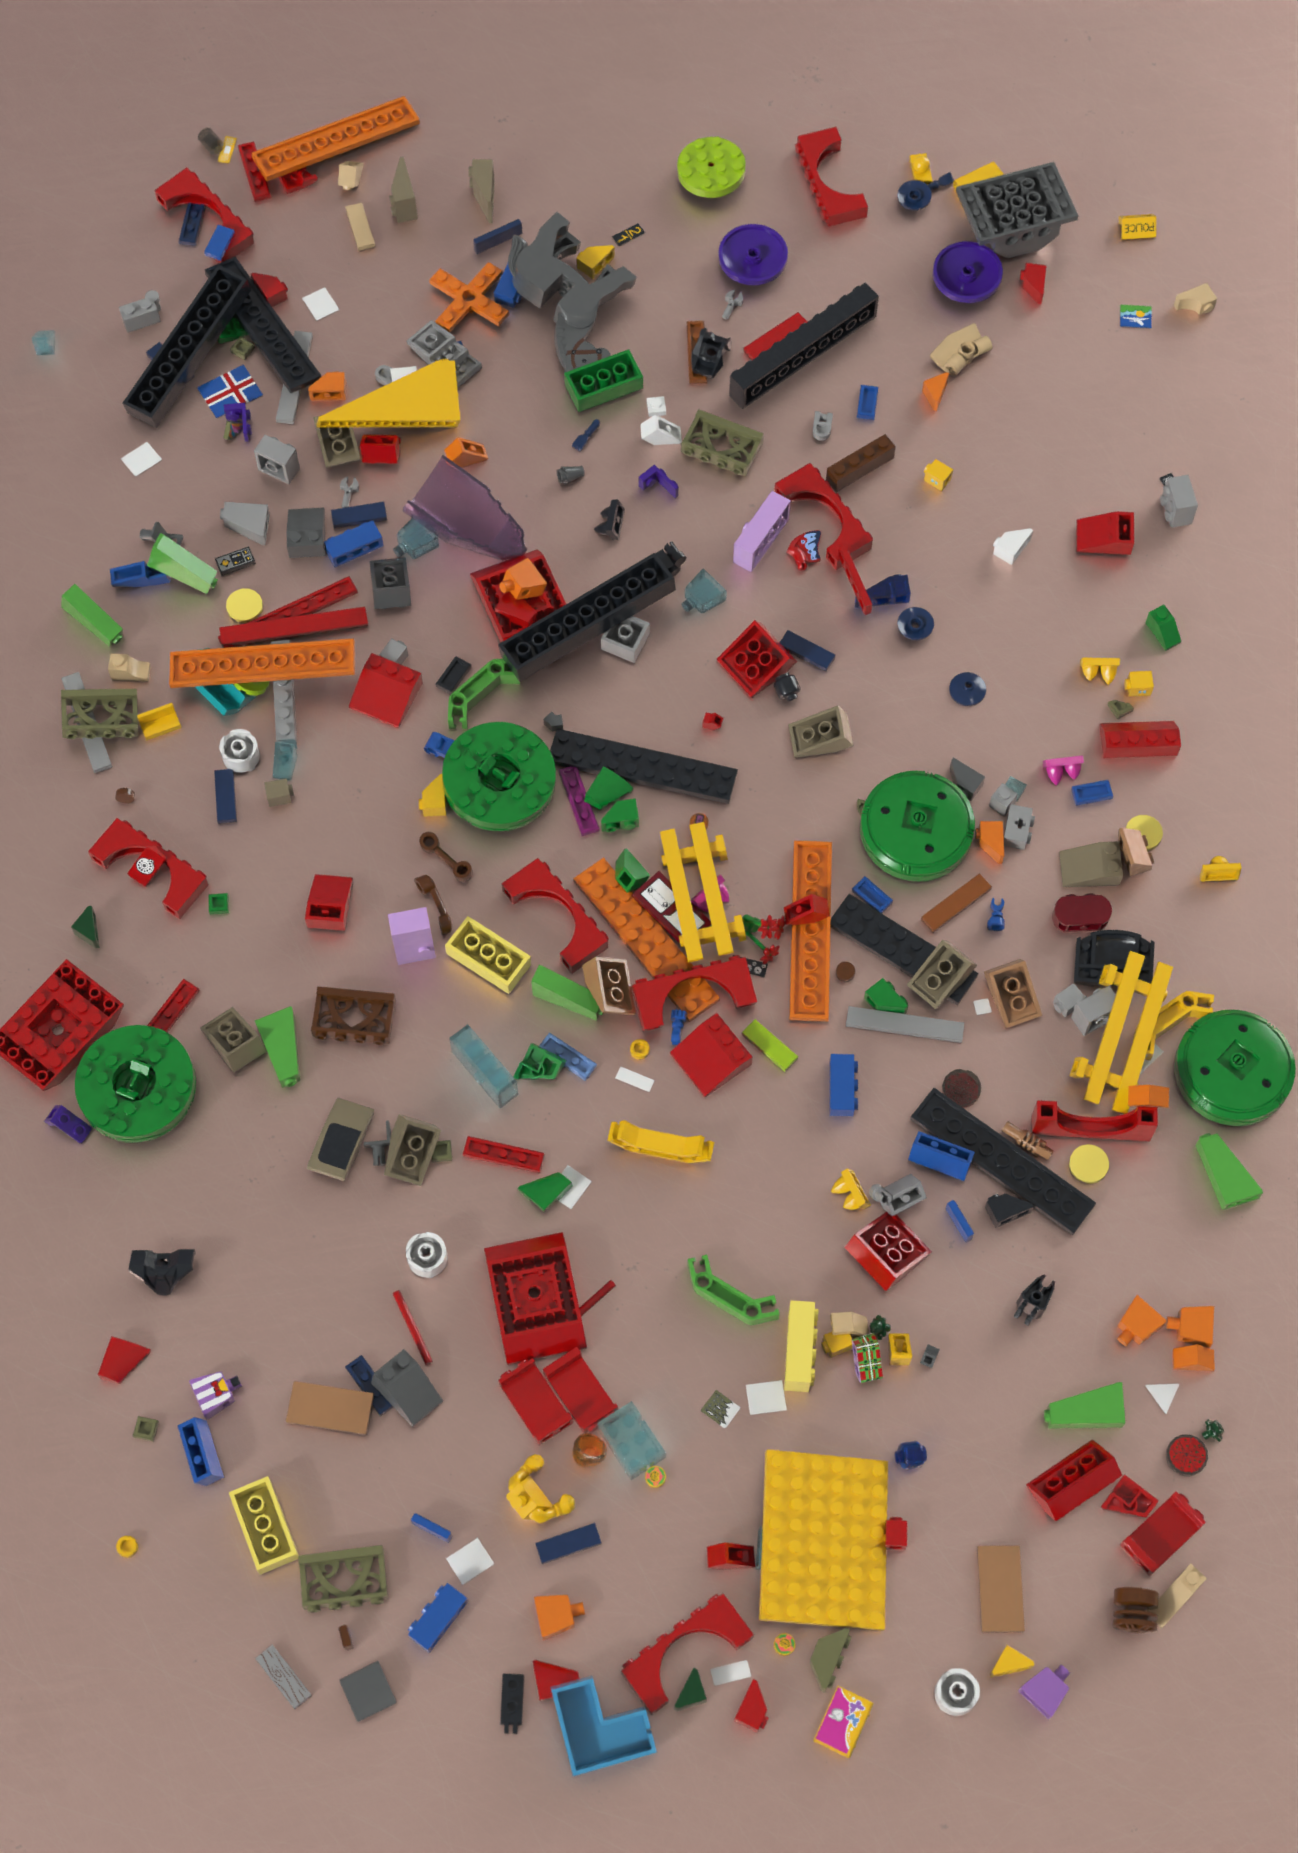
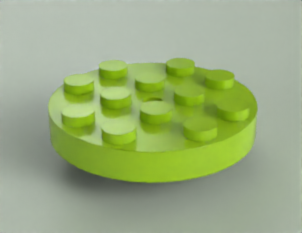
M720 137L696 139L688 144L678 157L677 172L681 184L686 190L700 197L717 198L730 194L741 185L745 177L746 163L743 152L733 142Z

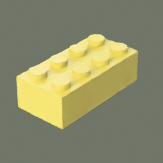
M469 916L466 917L445 945L447 955L508 994L511 993L531 966L530 955Z
M790 1300L784 1391L809 1392L810 1386H814L815 1369H811V1367L815 1366L816 1349H813V1346H816L817 1329H814V1326H817L819 1310L815 1309V1302Z
M268 1476L229 1492L253 1561L260 1575L298 1559V1552L272 1482Z

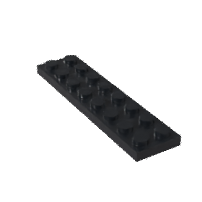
M851 894L847 895L830 921L831 928L910 977L915 975L936 948ZM973 970L969 977L947 1000L958 1006L979 973Z

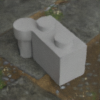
M150 290L145 294L144 299L119 307L127 333L161 322L158 314L161 310L159 304L160 297L157 291Z
M912 1174L886 1187L875 1184L869 1190L870 1197L880 1202L882 1208L891 1216L927 1198L921 1181Z

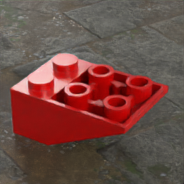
M1115 511L1077 519V552L1131 555L1134 546V512Z
M315 874L305 914L307 928L346 930L353 877Z

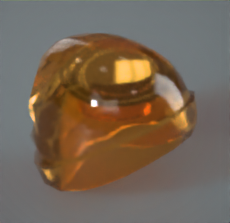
M580 1434L574 1441L572 1451L574 1462L580 1467H593L600 1464L607 1456L606 1444L594 1434Z

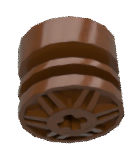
M1135 1587L1114 1589V1605L1123 1608V1610L1113 1612V1616L1118 1618L1113 1620V1627L1129 1633L1157 1631V1623L1152 1621L1158 1620V1615L1148 1612V1610L1158 1608L1159 1593L1154 1590Z

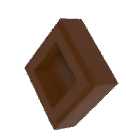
M339 1626L338 1629L344 1649L346 1651L353 1649L348 1626Z

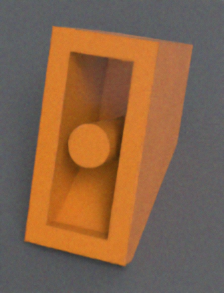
M335 371L324 374L309 387L310 400H346L345 372Z
M459 437L444 449L449 464L459 467H466L489 459L483 444Z
M980 821L979 828L975 829V839H979V847L998 864H1002L1004 859L1003 821Z

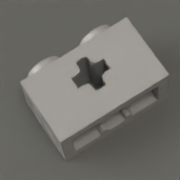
M1010 804L1004 832V846L1024 850L1026 843L1030 844L1032 833L1029 832V827H1033L1035 816H1032L1033 808Z

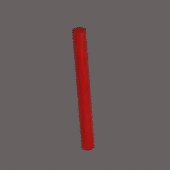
M612 1280L607 1282L579 1307L581 1316L616 1286Z
M400 1290L393 1292V1296L425 1365L433 1363Z

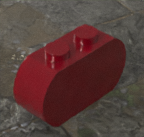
M1088 893L1084 896H1076L1075 894H1069L1061 897L1056 902L1052 913V921L1055 927L1062 932L1101 931L1108 925L1112 914V906L1109 900L1102 895Z

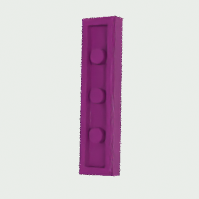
M575 767L559 769L558 772L581 836L600 831L591 805L584 801L586 790L578 769Z

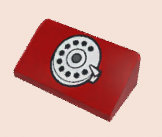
M147 846L127 874L147 887L167 858L156 846Z

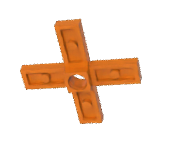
M488 262L467 285L440 268L429 280L430 284L452 297L454 301L436 319V324L450 333L468 312L472 314L474 311L499 327L509 316V310L484 295L502 276V270ZM474 298L472 301H466L465 299Z

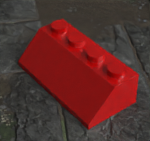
M1174 721L1100 723L1099 725L1103 758L1178 756L1181 748L1180 731Z
M1092 1439L1026 1485L1042 1509L1053 1520L1057 1521L1123 1475L1115 1457Z

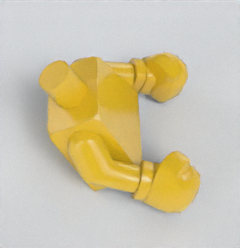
M533 1454L525 1460L520 1470L509 1479L508 1490L510 1492L506 1495V1498L521 1518L525 1520L544 1523L554 1517L570 1514L575 1508L573 1496L563 1494L559 1501L552 1505L535 1481L529 1476L531 1473L539 1471L544 1464V1459L540 1455Z

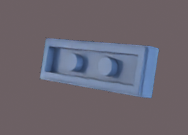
M550 1032L539 1045L567 1060L564 1067L585 1081L597 1067L595 1062Z

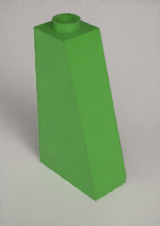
M159 534L152 548L147 566L206 594L210 588L214 589L218 581L215 578L217 571L164 534Z
M76 584L62 595L61 607L109 647L113 643L117 644L123 638V628Z
M538 966L531 981L533 996L596 1021L599 1015H603L589 989L544 966Z
M290 1006L255 1020L282 1088L294 1086L300 1081L295 1015Z
M1210 1133L1199 1137L1195 1146L1222 1210L1259 1199L1263 1194L1262 1189L1218 1134L1211 1135Z
M1122 1382L1050 1403L1047 1410H1044V1421L1048 1422V1429L1122 1428L1125 1424Z

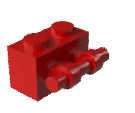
M363 434L360 443L362 463L397 464L400 456L399 444L402 442L401 437H398V435Z

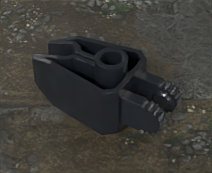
M1045 1274L1036 1278L1021 1293L1016 1302L1018 1310L1014 1317L1018 1319L1023 1312L1028 1314L1025 1319V1324L1028 1326L1033 1318L1040 1319L1054 1291V1280L1048 1287H1043L1042 1282L1046 1277Z

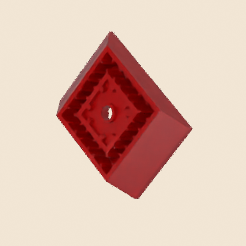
M538 549L470 573L500 643L525 629L512 623L511 618L495 611L497 604L505 594L500 590L499 585L503 582L508 568L529 558L547 582L543 595L530 597L526 600L537 612V616L532 624L566 605L544 555Z
M66 959L0 1028V1057L42 1091H46L61 1084L79 1065L88 1048L100 1037L111 1031L118 1020L124 1004ZM63 1027L64 1030L61 1034H54L55 1028Z
M563 1232L484 1248L507 1365L519 1363L525 1359H538L566 1353L575 1347H578L579 1350L587 1348ZM533 1288L540 1290V1295L536 1298L529 1296V1291Z

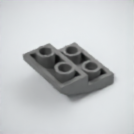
M379 1661L339 1679L357 1722L397 1703Z

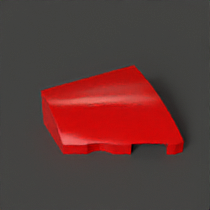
M304 167L282 175L279 179L286 194H290L318 181L317 175H311L306 171L307 168Z
M510 591L503 595L495 608L497 613L511 618L512 623L524 628L532 625L537 616V612L525 598L515 599Z
M111 1336L98 1376L100 1379L120 1384L127 1374L133 1371L146 1355L150 1354L151 1350Z
M1124 1474L1101 1507L1106 1510L1147 1518L1159 1500Z
M533 1660L540 1701L553 1698L552 1686L579 1679L578 1671Z

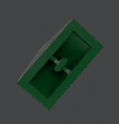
M88 906L71 928L76 936L94 948H100L95 912L92 906Z
M693 1668L674 1706L676 1711L684 1710L707 1701L696 1668Z

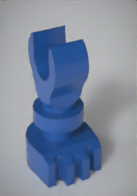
M994 898L991 901L990 906L993 912L990 920L987 922L988 930L1002 931L1005 928V920L1001 912L1005 903L1003 898L999 906L994 904Z
M675 1009L671 1012V1021H673L672 1045H678L681 1042V1029H683V1023L686 1022L687 1018L686 1011Z

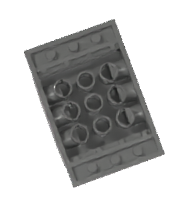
M1055 162L956 187V193L979 246L990 243L995 253L1006 258L1041 250L1059 235L1061 224L1078 220V213Z

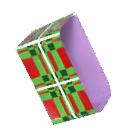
M874 1333L851 1339L855 1372L860 1383L882 1379L880 1349Z

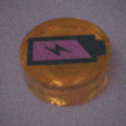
M696 813L690 818V825L704 822L707 830L708 818L706 815Z

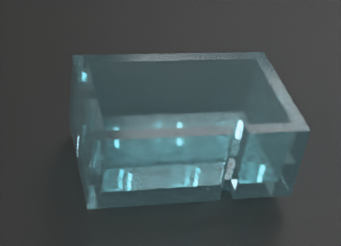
M632 1401L597 1423L598 1431L630 1480L645 1472L647 1465L652 1467L666 1458L665 1450L645 1420L642 1421V1416Z

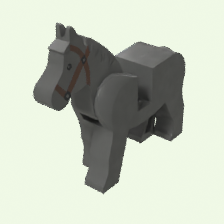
M556 212L539 229L538 235L531 245L528 246V243L520 236L513 235L508 266L513 275L512 283L514 288L520 295L538 308H541L557 291L563 297L557 303L553 320L556 323L554 333L556 353L562 367L565 369L564 373L611 356L607 349L595 348L594 345L585 340L594 327L598 307L613 299L621 291L631 289L635 285L637 277L624 266L615 270L607 264L597 280L589 284L576 270L561 261V259L576 254L579 251L581 242L568 232L570 222Z

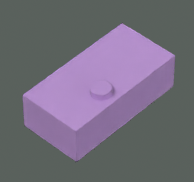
M771 491L751 521L746 522L741 535L734 543L733 563L750 572L754 570L788 522L791 500Z
M426 907L388 914L398 965L436 958Z

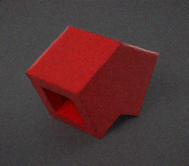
M706 712L702 727L710 730L719 729L724 718L717 713L711 714Z

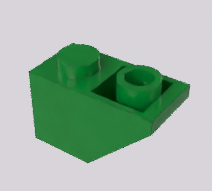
M636 798L617 801L601 820L602 832H615L618 829L632 830L635 827H639Z
M626 848L616 860L615 879L628 893L639 889L648 880L650 874Z
M884 978L865 991L864 999L874 1010L901 1014L907 1013V1000L902 995L899 996L893 984L889 981L886 982Z

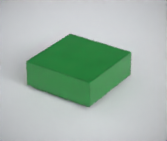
M228 893L209 894V914L229 913Z

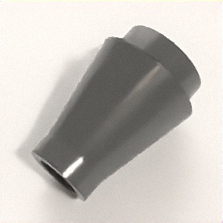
M564 466L557 469L558 481L564 484L585 475L583 466Z

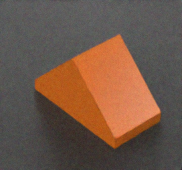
M947 372L923 382L922 392L934 411L938 410L949 377Z
M1156 1085L1129 1086L1128 1106L1169 1108V1088Z
M1198 1344L1173 1348V1369L1215 1371L1214 1350Z

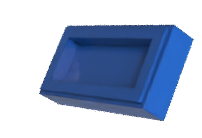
M218 225L204 251L205 256L221 261L235 234L234 230Z
M861 385L857 418L874 420L878 387Z
M1109 780L1072 786L1071 789L1076 806L1113 799Z
M866 876L852 888L854 894L880 913H883L893 903V900Z
M954 1200L948 1202L946 1211L964 1241L972 1240L974 1232Z
M416 1513L412 1516L411 1522L413 1525L447 1543L450 1542L452 1538L451 1531Z

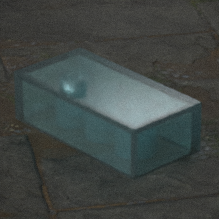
M468 1024L449 1038L452 1053L499 1108H502L518 1095L517 1081Z

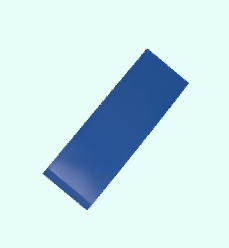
M145 561L110 569L111 585L114 587H146L171 583L170 576L147 566Z

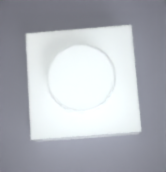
M664 396L647 398L649 417L666 415Z

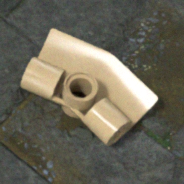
M974 323L949 334L930 354V358L949 375L956 376L965 365L972 362L973 358L991 351L993 346L988 336L982 337Z

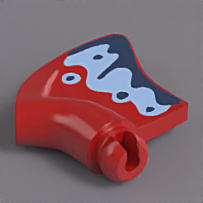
M820 530L809 531L797 536L792 540L786 553L794 558L795 564L800 571L806 570L807 564L820 562L821 560L818 552L821 537Z

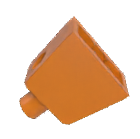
M527 558L508 568L503 582L499 586L503 593L510 591L515 599H524L543 595L547 582L530 559Z
M1136 1295L1118 1324V1327L1123 1332L1117 1339L1124 1346H1127L1132 1340L1140 1345L1159 1331L1167 1320L1141 1297Z
M1214 1306L1183 1307L1179 1310L1178 1317L1167 1316L1166 1329L1177 1330L1178 1341L1191 1345L1198 1344L1210 1348L1213 1344Z
M568 1595L534 1597L543 1640L574 1628L573 1617L585 1615L583 1602L570 1605Z

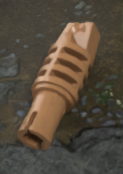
M1007 1121L1001 1130L1015 1139L1017 1145L1036 1157L1040 1155L1048 1160L1054 1152L1046 1146V1141L1040 1139L1027 1129L1021 1130L1010 1123V1121Z

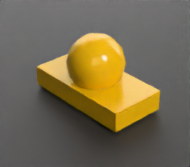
M927 153L910 155L909 160L914 180L924 182L927 185L932 183L930 161L927 158Z
M1215 856L1210 861V864L1202 865L1200 880L1202 882L1239 880L1242 869L1241 863H1228L1225 857Z

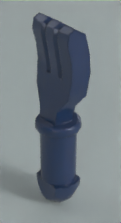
M951 171L939 177L938 181L934 180L928 184L931 191L939 188V186L952 183L954 178Z
M594 420L589 428L584 431L585 433L575 439L572 447L581 452L588 443V438L592 437L594 431L600 426V420Z

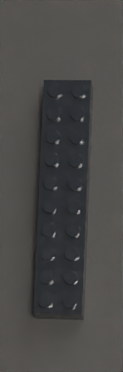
M217 265L123 401L128 414L155 428L158 427L250 293L251 288L246 278Z
M866 282L861 286H856L848 295H843L839 301L830 304L826 310L816 314L807 323L801 324L797 330L788 333L784 339L775 342L771 348L762 351L758 357L746 362L739 370H734L730 375L729 396L742 409L753 403L877 316L879 295Z
M653 553L499 643L500 655L521 682L675 591L674 577L657 555Z

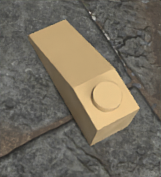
M1192 1564L1180 1574L1158 1599V1608L1148 1610V1612L1158 1615V1620L1154 1622L1160 1628L1164 1627L1207 1579Z

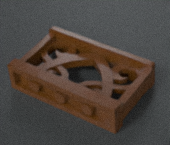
M317 986L316 1003L311 1026L313 1037L319 1040L332 1038L340 1042L353 1040L360 1044L365 1042H373L375 1045L390 1043L396 1004L395 994ZM322 1001H327L329 1011L321 1013ZM339 1003H346L344 1008L336 1010V1008H341ZM353 1004H358L359 1010L367 1018L351 1027L343 1021L339 1014L347 1012ZM365 1005L371 1006V1008L368 1009L369 1011H372L371 1013L367 1012L364 1009ZM384 1007H388L386 1019L379 1016ZM331 1015L332 1018H328L325 1024L331 1023L332 1026L330 1028L321 1027V1019ZM375 1020H379L384 1024V1030L380 1033L371 1031L373 1027L379 1029L378 1024L374 1022Z

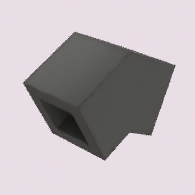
M551 712L543 719L544 725L551 731L563 730L562 715H555Z
M928 1344L920 1363L932 1368L940 1349Z

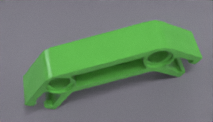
M503 659L489 661L450 695L448 704L449 729H456L454 715H463V718H460L462 729H468V712L500 684H520V681L513 672H506L511 671V669Z
M703 1255L701 1261H699L700 1265L704 1264L705 1272H695V1258L687 1260L692 1286L699 1296L748 1325L779 1320L780 1314L778 1309H775L774 1312H761L762 1307L768 1305L775 1306V1295L752 1299L712 1275L707 1255ZM706 1280L709 1284L706 1287H701L698 1285V1282ZM754 1309L758 1314L751 1317L747 1314V1311Z

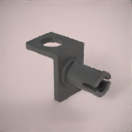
M155 522L152 530L142 529L140 531V539L144 541L156 542L160 533L171 540L177 539L178 545H181L184 538L181 534H168L159 522Z
M389 1120L386 1121L387 1140L363 1142L365 1148L373 1149V1166H379V1157L381 1166L386 1165L384 1147L389 1146L391 1140Z

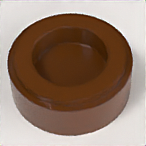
M120 788L116 791L115 799L118 802L128 804L134 801L135 792L133 790Z
M850 962L838 964L836 968L837 978L843 982L851 981L855 976L854 965Z

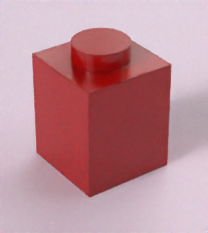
M890 1517V1520L885 1522L886 1549L905 1550L907 1547V1521H902L901 1517Z

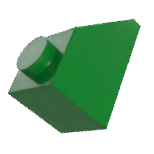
M1165 605L1148 613L1145 623L1166 651L1182 642L1175 618Z

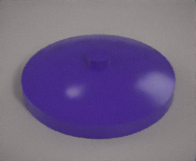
M746 224L736 227L724 236L719 246V263L722 270L732 280L741 284L762 285L771 282L784 271L787 264L788 249L784 239L778 232L764 225Z
M963 241L945 247L937 255L933 266V279L937 288L946 297L957 302L976 303L991 297L998 290L1002 281L1003 268L999 257L987 246H979L976 242Z

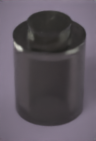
M205 128L199 133L198 140L211 154H218L222 151L223 141L211 128Z

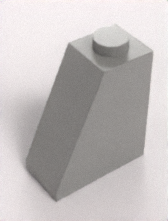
M225 502L224 509L220 511V519L223 520L225 527L261 545L266 544L270 517L268 505Z

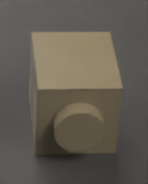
M287 778L264 782L269 807L292 803L291 796L294 795L292 784L288 785Z

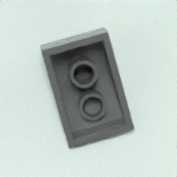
M325 508L288 509L287 550L289 558L325 556Z
M406 558L370 561L375 609L411 606Z
M405 1349L373 1374L371 1384L412 1427L443 1402V1399L419 1364Z

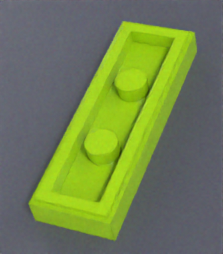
M756 1019L742 1032V1035L784 1072L798 1059V1056Z

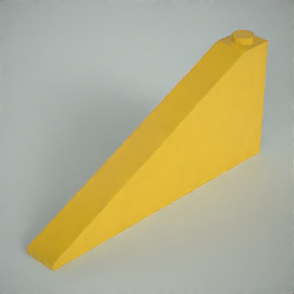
M441 359L355 399L318 417L316 427H458L460 423L455 361Z

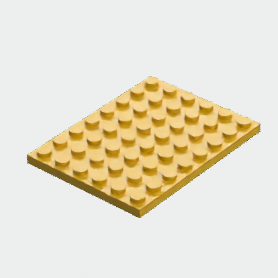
M769 1449L765 1451L759 1620L885 1630V1522L887 1520L888 1461Z

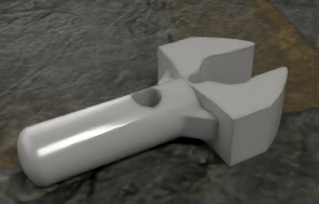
M735 290L729 291L726 294L725 301L728 302V305L722 315L724 319H729L736 305L742 306L743 295L741 292L739 297L734 300Z
M348 476L340 483V489L345 491L342 508L349 507L352 492H358L359 484L355 477L350 487H348Z

